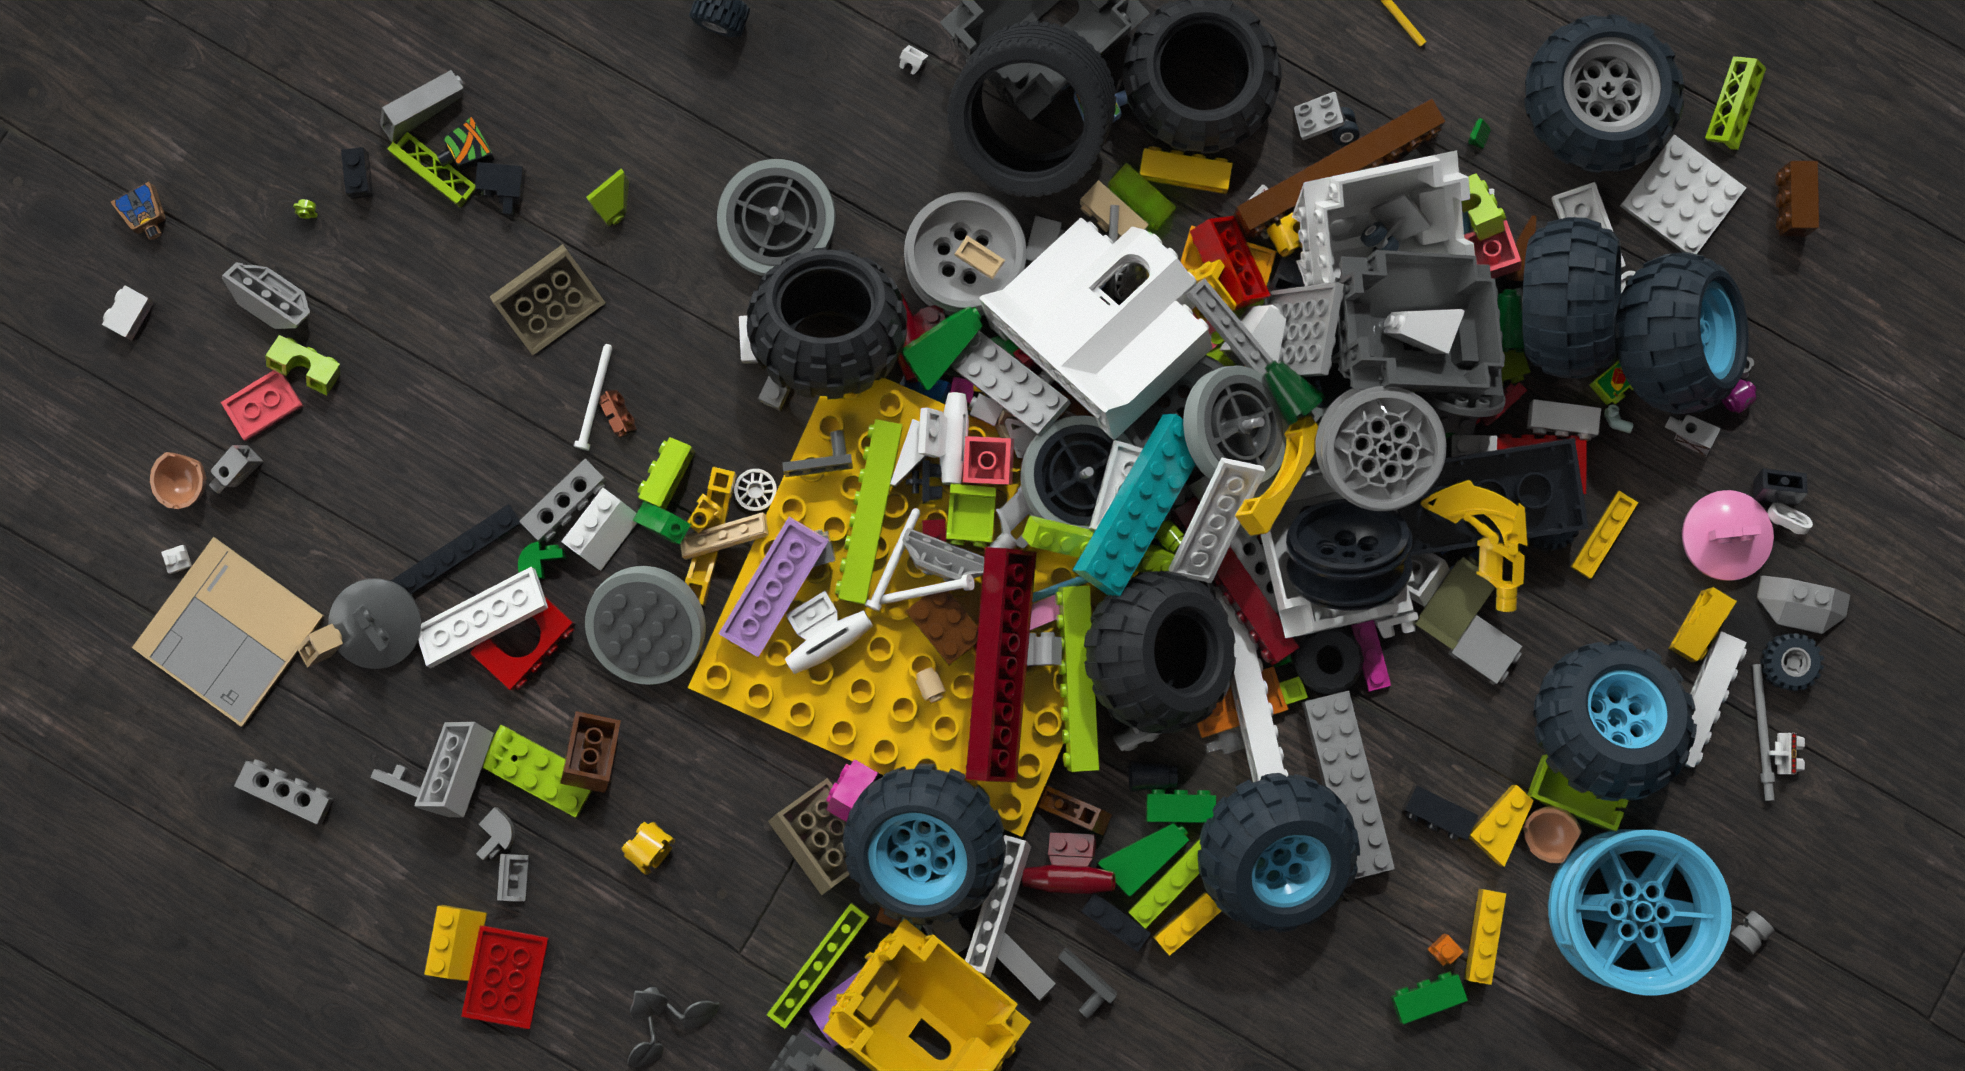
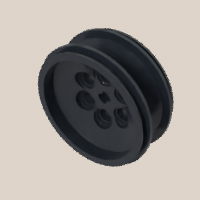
M1346 499L1329 500L1313 505L1301 512L1294 519L1286 535V548L1289 553L1286 566L1288 578L1298 594L1321 607L1354 611L1383 605L1393 600L1403 591L1412 574V561L1409 555L1412 549V533L1402 516L1394 510L1373 511L1356 506Z

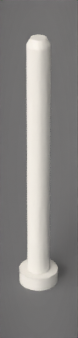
M605 344L603 347L579 441L574 443V447L587 451L590 449L588 439L612 352V346L609 344Z
M914 508L911 511L872 599H867L865 606L872 610L880 612L882 606L879 603L905 549L902 541L907 528L914 529L920 516L919 509Z
M966 574L959 580L885 594L879 604L882 605L961 588L965 591L973 590L974 579L971 574Z

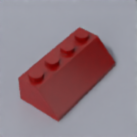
M1235 216L1211 218L1190 231L1193 243L1201 255L1203 264L1208 261L1212 263L1220 259L1225 265L1218 280L1237 305L1235 310L1242 309L1271 296Z

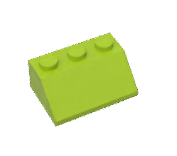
M669 437L668 441L664 440L658 451L661 455L657 462H652L648 470L650 476L647 481H642L637 491L640 493L638 497L640 500L666 510L696 453L692 446Z

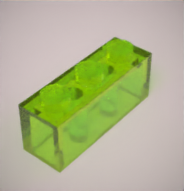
M1127 163L1108 182L1107 187L1110 191L1149 224L1148 228L1150 230L1154 228L1158 231L1176 210L1175 205Z

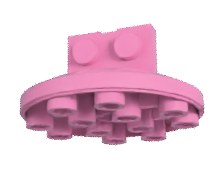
M1717 491L1704 496L1691 507L1682 527L1683 547L1691 563L1703 574L1718 580L1733 581L1755 573L1766 562L1773 546V527L1767 512L1755 499L1737 491Z

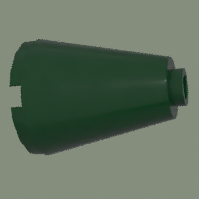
M1505 289L1497 297L1498 309L1500 310V330L1503 335L1502 351L1508 352V350H1515L1516 348V352H1525L1522 295L1517 294V290Z
M1274 360L1264 368L1266 370L1264 377L1288 425L1297 422L1298 419L1296 417L1298 415L1299 417L1307 415L1322 402V398H1325L1322 392L1282 360L1278 363Z

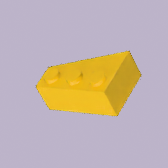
M1714 587L1702 590L1668 649L1690 662L1702 660L1708 651L1706 647L1710 641L1714 640L1720 626L1737 601Z
M1511 785L1475 824L1469 838L1495 863L1505 867L1534 800L1519 786Z

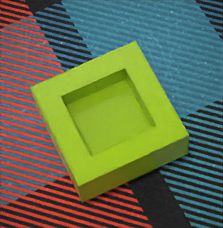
M1300 677L1280 683L1286 705L1308 698Z

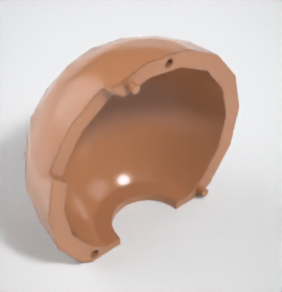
M170 452L164 453L155 461L151 469L150 485L152 493L161 504L168 508L181 509L191 506L201 498L206 488V474L203 465L199 461L184 455Z
M1555 806L1543 807L1534 811L1527 818L1523 828L1525 840L1531 849L1530 851L1539 859L1549 863L1564 862L1582 833L1577 819L1569 811Z

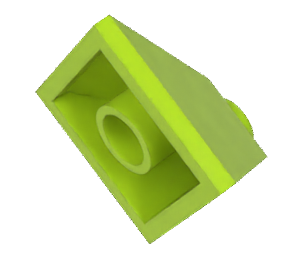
M620 169L586 197L593 209L608 226L611 224L616 225L624 218L623 215L626 213L629 180L624 171Z

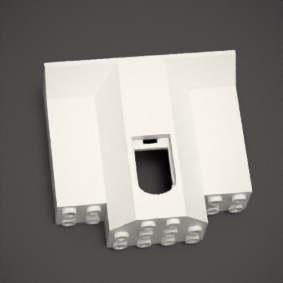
M1080 218L1003 290L985 294L979 298L990 328L1003 340L1007 341L1010 339L1094 415L1098 426L1113 440L1119 437L1212 349V337L1208 331L1209 326L1203 319H1196L1193 316L1191 310L1195 305L1186 295L1196 285L1197 280L1178 260L1176 252L1171 248H1165L1157 235H1150L1146 230L1131 227L1113 243L1107 235L1102 236L1098 233L1097 227L1089 221L1087 223L1083 218ZM1136 262L1143 265L1149 272V278L1120 305L1115 303L1100 289L1125 264Z

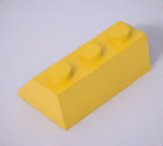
M446 905L437 906L424 975L469 981L480 925L485 926L487 913Z

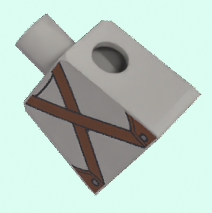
M1671 415L1665 428L1677 433L1674 439L1676 442L1707 457L1720 431V428L1690 415H1686L1683 421Z

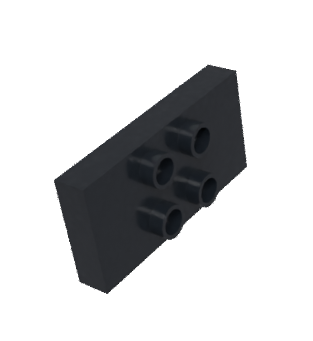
M1575 438L1445 458L1439 478L1432 488L1416 502L1397 509L1398 514L1405 520L1412 533L1410 556L1477 546V541L1484 537L1464 518L1454 523L1421 506V501L1426 497L1467 480L1471 481L1474 486L1485 488L1507 498L1517 506L1519 503L1524 506L1527 538L1589 529ZM1390 466V473L1392 474L1394 466ZM1436 499L1428 502V504L1433 506ZM1484 514L1473 515L1481 523H1484L1491 530L1499 534V542H1504L1500 530L1489 517Z

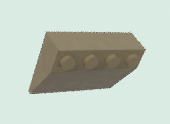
M563 244L490 296L494 305L532 355L605 304V301Z
M828 778L768 821L821 895L849 876L845 862L847 857L846 851L843 847V833L847 822L826 810L829 804L826 802V799L833 787Z

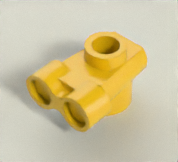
M704 494L696 501L698 505L687 521L691 524L690 528L698 534L715 517L719 518L724 511L723 508ZM697 516H702L704 518V522L702 524H697L695 522V518Z

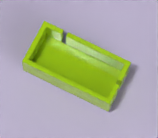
M1542 755L1527 795L1536 802L1549 807L1555 806L1565 809L1575 818L1607 831L1617 832L1624 812L1615 811L1616 807L1619 809L1626 808L1629 800L1596 799L1593 792L1586 791L1585 793H1580L1568 785L1569 780L1559 771L1555 774L1546 763L1548 755Z

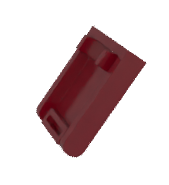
M1520 382L1515 386L1510 384L1503 390L1506 401L1503 411L1494 416L1480 417L1476 421L1475 428L1478 431H1482L1491 425L1527 389Z

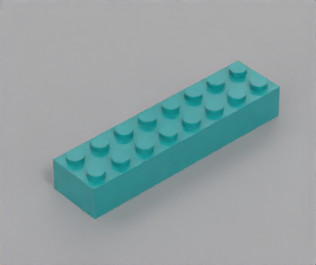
M1177 414L1162 415L1073 568L1074 572L1106 595L1120 596L1196 465L1187 447L1183 419Z

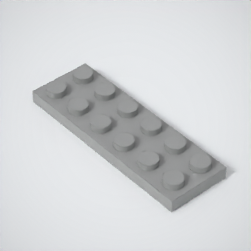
M980 331L976 333L950 365L951 368L1040 437L1071 404L1069 399Z

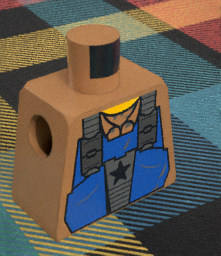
M147 182L111 201L114 208L135 233L141 234L145 231L149 240H154L162 235L157 224L165 221L166 217L157 190L153 184Z

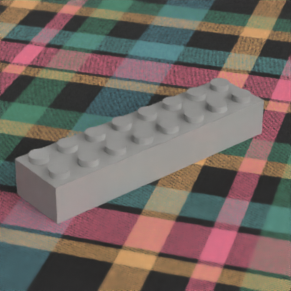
M1349 691L1302 702L1322 784L1330 788L1347 807L1353 817L1354 827L1358 833L1360 855L1357 856L1358 871L1355 879L1395 869Z

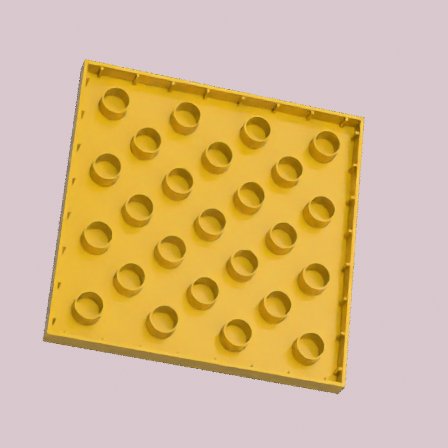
M886 378L874 380L871 388L859 394L850 392L844 394L843 398L828 399L827 396H820L791 461L833 456L830 432L842 430L844 431L846 454H851L853 469L785 477L784 475L766 514L769 536L755 539L688 688L848 760L853 761L855 759L882 775L904 766L906 770L915 769L919 764H936L937 770L949 772L952 768L966 775L977 644L948 666L906 613V610L922 597L882 604L880 612L865 605L839 600V594H835L837 581H842L843 572L840 571L842 558H847L848 550L844 549L846 537L851 536L853 527H849L851 513L856 514L857 510L854 498L856 491L861 490L862 483L858 482L860 470L865 469L867 460H863L865 446L870 447L871 438H868L870 424L874 425L875 419L902 424L903 429L894 467L895 471L912 419L920 421L921 408H931L944 412L945 404ZM968 415V436L1000 438L994 426ZM1015 450L1012 485L963 482L962 476L961 485L996 487L992 542L1002 533L996 509L1000 510L1018 492L1017 489L1021 486L1020 478L1023 458H1017ZM927 456L924 459L929 460V463L940 465L939 457ZM922 461V462L914 469V470L919 471V479H923V461ZM912 472L897 487H890L868 600L872 599L910 513L914 508L920 510V516L913 530L923 533L922 520L945 519L947 534L950 486L942 484V478H929V486H942V499L929 501V504H923L922 485H919V494H912V485H906V479H912ZM1029 514L1011 531V535L1016 540L1023 534L1030 516ZM790 516L813 531L822 529L823 532L828 531L836 558L833 562L815 566L811 569L761 654L757 657L719 635V632ZM964 542V546H957L985 557V548L974 547L971 542ZM1029 544L1024 549L1020 547L1015 548L1017 550L1037 552L1033 592L1080 576L1073 571L1079 560L1078 557L1031 547ZM905 547L883 595L939 584L941 582L944 583L946 581L936 575H927L916 568ZM1134 571L1131 578L1136 576L1139 571ZM983 575L974 578L973 590L965 591L961 588L949 591L977 627L979 626ZM1088 582L1080 586L1090 585L1092 616L1097 605L1105 600L1107 595ZM826 591L837 609L838 621L863 610L865 611L873 627L857 641L819 665L796 674L792 672L785 658L806 640L797 635L786 614ZM1056 620L1030 630V633H1036V637H1041V632H1054L1055 637H1061L1060 628H1057ZM1058 665L1027 666L1017 782H986L964 779L973 787L980 785L990 797V806L993 810H998L1003 828L1021 837L1026 830L1063 746L1062 730H1065V721L1061 719V707H1064V698L1060 696V684H1063V675L1059 674ZM931 667L934 672L938 673L946 691L942 694L943 699L931 703L930 700H924L916 683V680H918L916 674Z

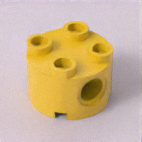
M1293 213L1280 219L1277 226L1274 223L1266 230L1278 253L1283 257H1287L1295 252L1294 249L1299 246L1302 248L1298 235L1301 229L1300 222L1292 218Z
M643 822L636 830L637 835L632 841L628 840L621 849L625 853L624 857L631 861L645 875L651 873L649 869L651 866L656 869L673 848L669 844L675 843V839L660 829L655 822L649 824Z

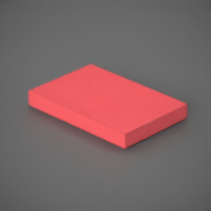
M274 370L221 402L244 441L249 440L303 407L302 402L286 376Z

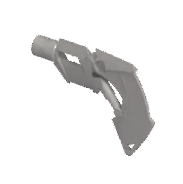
M1008 418L1005 420V426L1009 437L1014 439L1017 458H1023L1028 446L1037 434L1022 422ZM1011 424L1018 425L1021 427L1012 430ZM1021 486L1017 489L1018 492L1000 510L996 509L1002 533L988 547L1009 549L1020 547L1024 549L1028 545L1022 535L1017 540L1011 535V531L1028 514L1035 516L1025 500Z

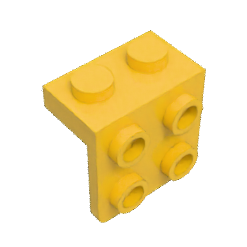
M1220 259L1212 263L1208 261L1198 269L1188 270L1197 280L1196 284L1205 278L1232 311L1235 310L1237 306L1235 301L1218 280L1225 266ZM1196 306L1192 309L1198 319L1201 318L1205 322L1208 321Z

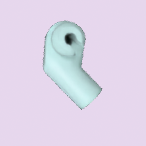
M1609 405L1604 413L1609 426L1612 429L1631 433L1633 423L1621 419L1618 406Z

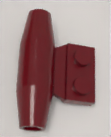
M901 293L903 304L907 311V335L904 347L946 319L945 310L932 305L920 309L913 316L903 293ZM900 353L897 356V361L907 383L919 382Z
M1050 833L1048 856L1052 865L1024 868L1022 882L1024 887L1047 892L1091 894L1114 891L1116 875L1115 872L1089 867L1095 857L1096 836L1094 834Z

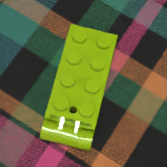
M503 725L499 726L489 745L483 762V768L575 818L579 816L592 790L560 784L565 758ZM514 755H516L518 758L515 762L513 761Z

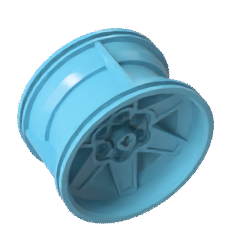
M1619 829L1617 832L1607 831L1595 835L1579 844L1568 854L1565 861L1559 866L1551 884L1548 899V917L1552 935L1558 948L1566 960L1582 975L1601 985L1633 994L1664 995L1677 992L1694 984L1715 965L1728 941L1732 921V907L1729 891L1721 872L1712 859L1694 843L1665 831ZM1629 851H1646L1655 854V856L1641 875L1636 878L1619 854ZM1599 868L1608 888V893L1583 895L1590 877ZM1675 868L1686 880L1692 894L1693 903L1669 899L1664 896ZM1629 883L1633 890L1631 895L1626 896L1623 893V887ZM1650 885L1655 888V895L1651 898L1646 894V889ZM1614 903L1620 906V912L1616 916L1610 910ZM1660 906L1666 909V915L1662 919L1657 916V909ZM1636 907H1639V908H1640V909L1637 911V914H1638V915H1636V913H1635ZM1582 918L1603 922L1607 925L1595 949L1584 931ZM1624 924H1628L1631 928L1630 934L1626 937L1621 933V928ZM1650 925L1654 933L1650 938H1647L1644 930ZM1692 925L1687 941L1681 950L1671 958L1663 934V928ZM1632 943H1635L1651 969L1625 970L1613 964Z

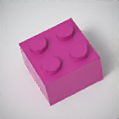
M855 759L851 765L846 764L837 783H834L826 799V802L829 804L826 810L847 822L849 812L863 790L875 781L878 773Z

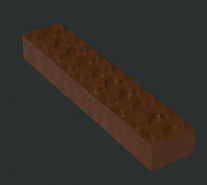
M1430 99L1236 207L1233 216H1235L1244 237L1247 239L1252 236L1254 239L1263 234L1268 226L1274 223L1277 226L1280 219L1294 212L1304 182L1380 167L1385 161L1391 163L1398 159L1403 151L1406 150L1409 153L1418 148L1419 143L1426 139L1429 142L1436 138L1438 133L1442 131L1441 127L1446 121L1433 99Z

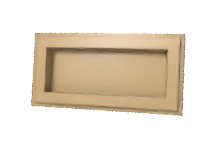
M969 236L965 237L955 253L957 258L992 280L1005 262V259Z

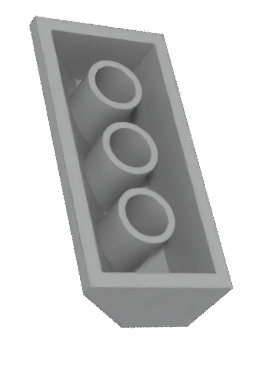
M445 722L414 806L446 817H464L494 733L476 722Z

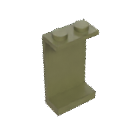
M1461 555L1415 621L1417 626L1452 650H1454L1458 644V639L1495 588L1488 580L1476 574V571L1479 572V562L1470 555L1467 558Z

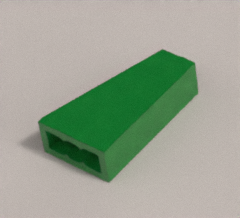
M968 306L953 313L902 349L901 355L921 386L927 391L933 387L983 326L979 321L982 317L975 307L971 308Z
M643 501L632 520L675 544L681 543L691 526L690 523L645 501Z
M1171 823L1101 859L1098 864L1103 870L1115 872L1116 884L1130 897L1189 841L1186 837L1189 833L1181 824L1176 826L1174 823Z

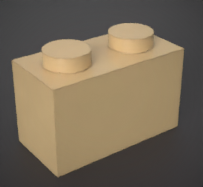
M333 624L308 634L297 647L307 668L330 658L343 644L342 635L338 629L334 628Z

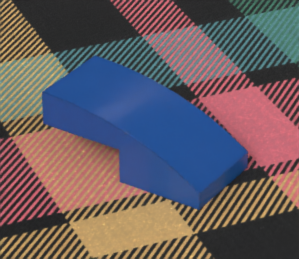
M904 376L900 383L902 386L943 404L952 386L949 382L938 379L933 387L927 391L921 386L920 382L907 383Z

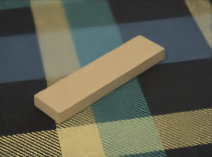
M762 512L702 530L700 534L695 532L685 535L681 541L682 557L687 560L769 536L766 515Z

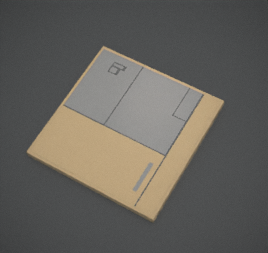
M213 537L132 648L238 725L244 727L299 652L297 649L299 644L308 634L315 630L324 615Z

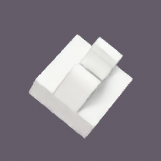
M908 45L901 53L900 68L903 69L907 63H910L913 66L911 74H915L925 64L928 55Z
M185 545L161 552L169 574L192 567Z

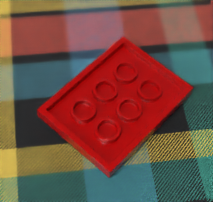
M480 925L461 1017L530 1029L548 937Z

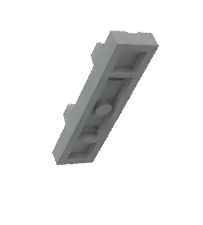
M401 765L396 766L393 774L374 769L370 777L415 797H418L421 787L403 780L408 768Z

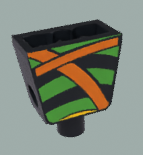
M472 117L443 138L448 149L436 155L442 167L455 161L460 170L477 166L478 162L485 163L494 159L491 150Z

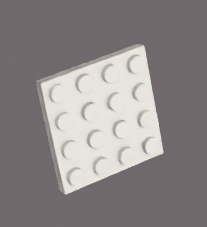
M1673 135L1620 206L1681 252L1697 254L1746 187L1679 137Z

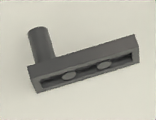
M836 430L830 432L833 456L782 462L785 477L853 469L851 454H846L844 431Z
M1065 947L1058 958L1095 990L1079 1009L1089 1019L1105 1000L1111 1003L1116 997L1117 992Z

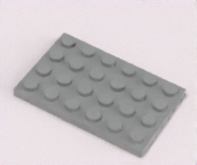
M1333 282L1269 291L1271 296L1264 300L1263 306L1273 305L1281 311L1280 314L1286 318L1278 362L1282 360L1302 377L1328 375L1332 365L1331 355L1336 342L1335 332L1340 319L1339 309L1343 300L1344 284Z

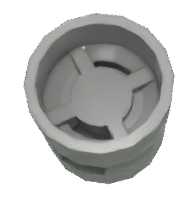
M1751 911L1743 919L1744 925H1738L1731 932L1730 936L1744 950L1753 955L1762 946L1761 940H1767L1775 930L1763 917Z

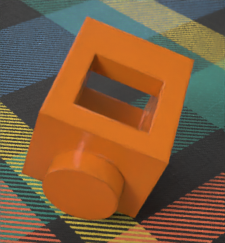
M1447 934L1441 935L1427 949L1442 966L1446 963L1451 964L1464 952Z

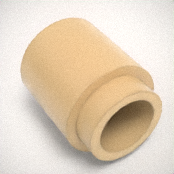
M932 667L916 674L918 679L916 683L925 701L930 700L931 703L943 699L942 694L946 691L938 673L934 672Z

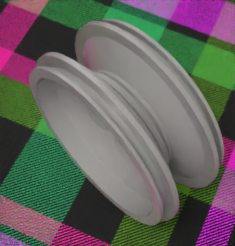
M956 192L941 196L926 205L917 214L909 227L904 246L907 276L916 294L928 306L936 305L943 308L947 316L970 306L971 308L975 307L979 314L983 316L985 312L979 298L982 295L1003 290L1025 270L1026 242L1021 226L1010 210L999 201L984 194ZM963 231L975 241L979 238H985L988 241V245L985 247L1005 259L1004 264L993 280L955 256L956 251L964 241H959L954 237L956 232ZM941 246H947L950 252L947 255H941L938 253V249ZM950 267L954 269L955 273L951 277H946L942 271ZM972 274L976 277V281L972 284H967L964 281V277Z
M1377 386L1365 390L1352 388L1332 402L1324 413L1317 429L1315 451L1317 463L1323 477L1338 494L1352 504L1364 509L1392 511L1416 502L1435 484L1445 462L1446 437L1437 413L1417 394L1399 387L1383 388V386ZM1380 420L1381 429L1373 432L1372 424ZM1402 425L1404 432L1401 436L1396 437L1394 430L1397 426ZM1359 438H1365V446L1357 449L1356 441ZM1381 444L1387 446V450L1384 453L1379 451ZM1404 448H1409V456L1402 459L1400 456L1401 451ZM1366 460H1371V468L1363 471L1362 464ZM1388 465H1393L1394 472L1386 476L1385 468Z

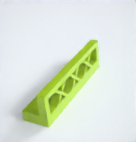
M1733 56L1705 137L1707 141L1721 142L1730 149H1739L1766 67L1758 59ZM1738 64H1747L1745 71L1737 75ZM1738 83V91L1730 96V88ZM1731 104V112L1723 117V108ZM1724 124L1723 135H1714L1716 128Z
M406 132L397 145L392 142L387 148L392 155L460 208L476 190L475 184L449 164L444 167L442 165L437 166L436 161L439 163L440 161L436 154L408 132ZM408 140L415 144L416 153L408 154L402 150V147ZM430 155L433 158V167H424L420 162V156ZM448 169L451 180L442 181L438 178L437 170ZM464 182L470 188L461 196L455 191V183Z

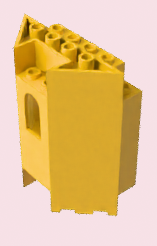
M904 919L893 934L889 933L878 944L879 946L874 953L869 952L865 956L868 961L844 994H837L835 999L838 1002L831 1008L828 1016L830 1020L823 1028L827 1035L872 1071H1001L1003 1061L1015 1051L1014 1046L1031 1022L1015 1009L1018 1004L935 935L926 936L907 919ZM920 1019L924 1020L949 1041L951 1051L946 1059H935L908 1037Z

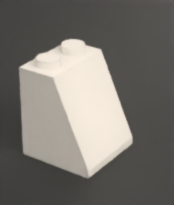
M1273 305L1247 307L1239 320L1273 361L1276 360L1278 363L1286 318ZM1224 342L1220 351L1238 366H1243L1244 363L1230 346Z
M1462 309L1391 312L1385 319L1383 333L1430 354H1449L1465 311Z

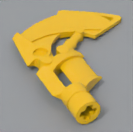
M1469 480L1442 489L1421 501L1422 507L1454 523L1464 518L1465 521H1468L1484 536L1477 541V546H1480L1479 572L1476 571V574L1488 580L1496 587V609L1498 611H1515L1517 609V587L1524 583L1525 556L1518 551V544L1521 543L1527 546L1525 507L1520 503L1517 506L1512 501L1493 491L1474 486ZM1436 499L1433 506L1428 504V502ZM1484 514L1489 517L1500 530L1504 543L1499 542V534L1481 523L1473 515ZM1503 556L1513 562L1512 581H1504L1502 579Z

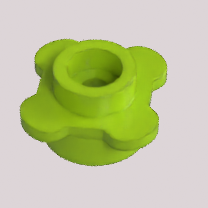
M301 199L298 201V204L293 206L296 209L295 214L301 218H316L318 215L315 213L316 204L312 201Z

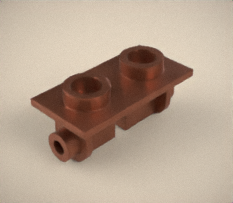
M618 390L606 391V394L599 397L601 400L599 403L605 415L610 416L614 414L615 416L608 420L615 435L618 434L620 438L629 431L637 430L634 424L635 420L628 412L625 400Z

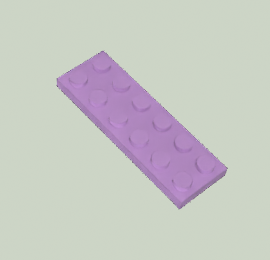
M789 516L720 630L719 635L759 657L829 540Z

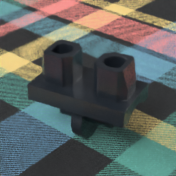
M923 460V479H919V471L917 470L912 471V479H906V485H912V494H919V485H922L923 504H929V501L942 499V486H929V478H942L941 465L929 463V460Z

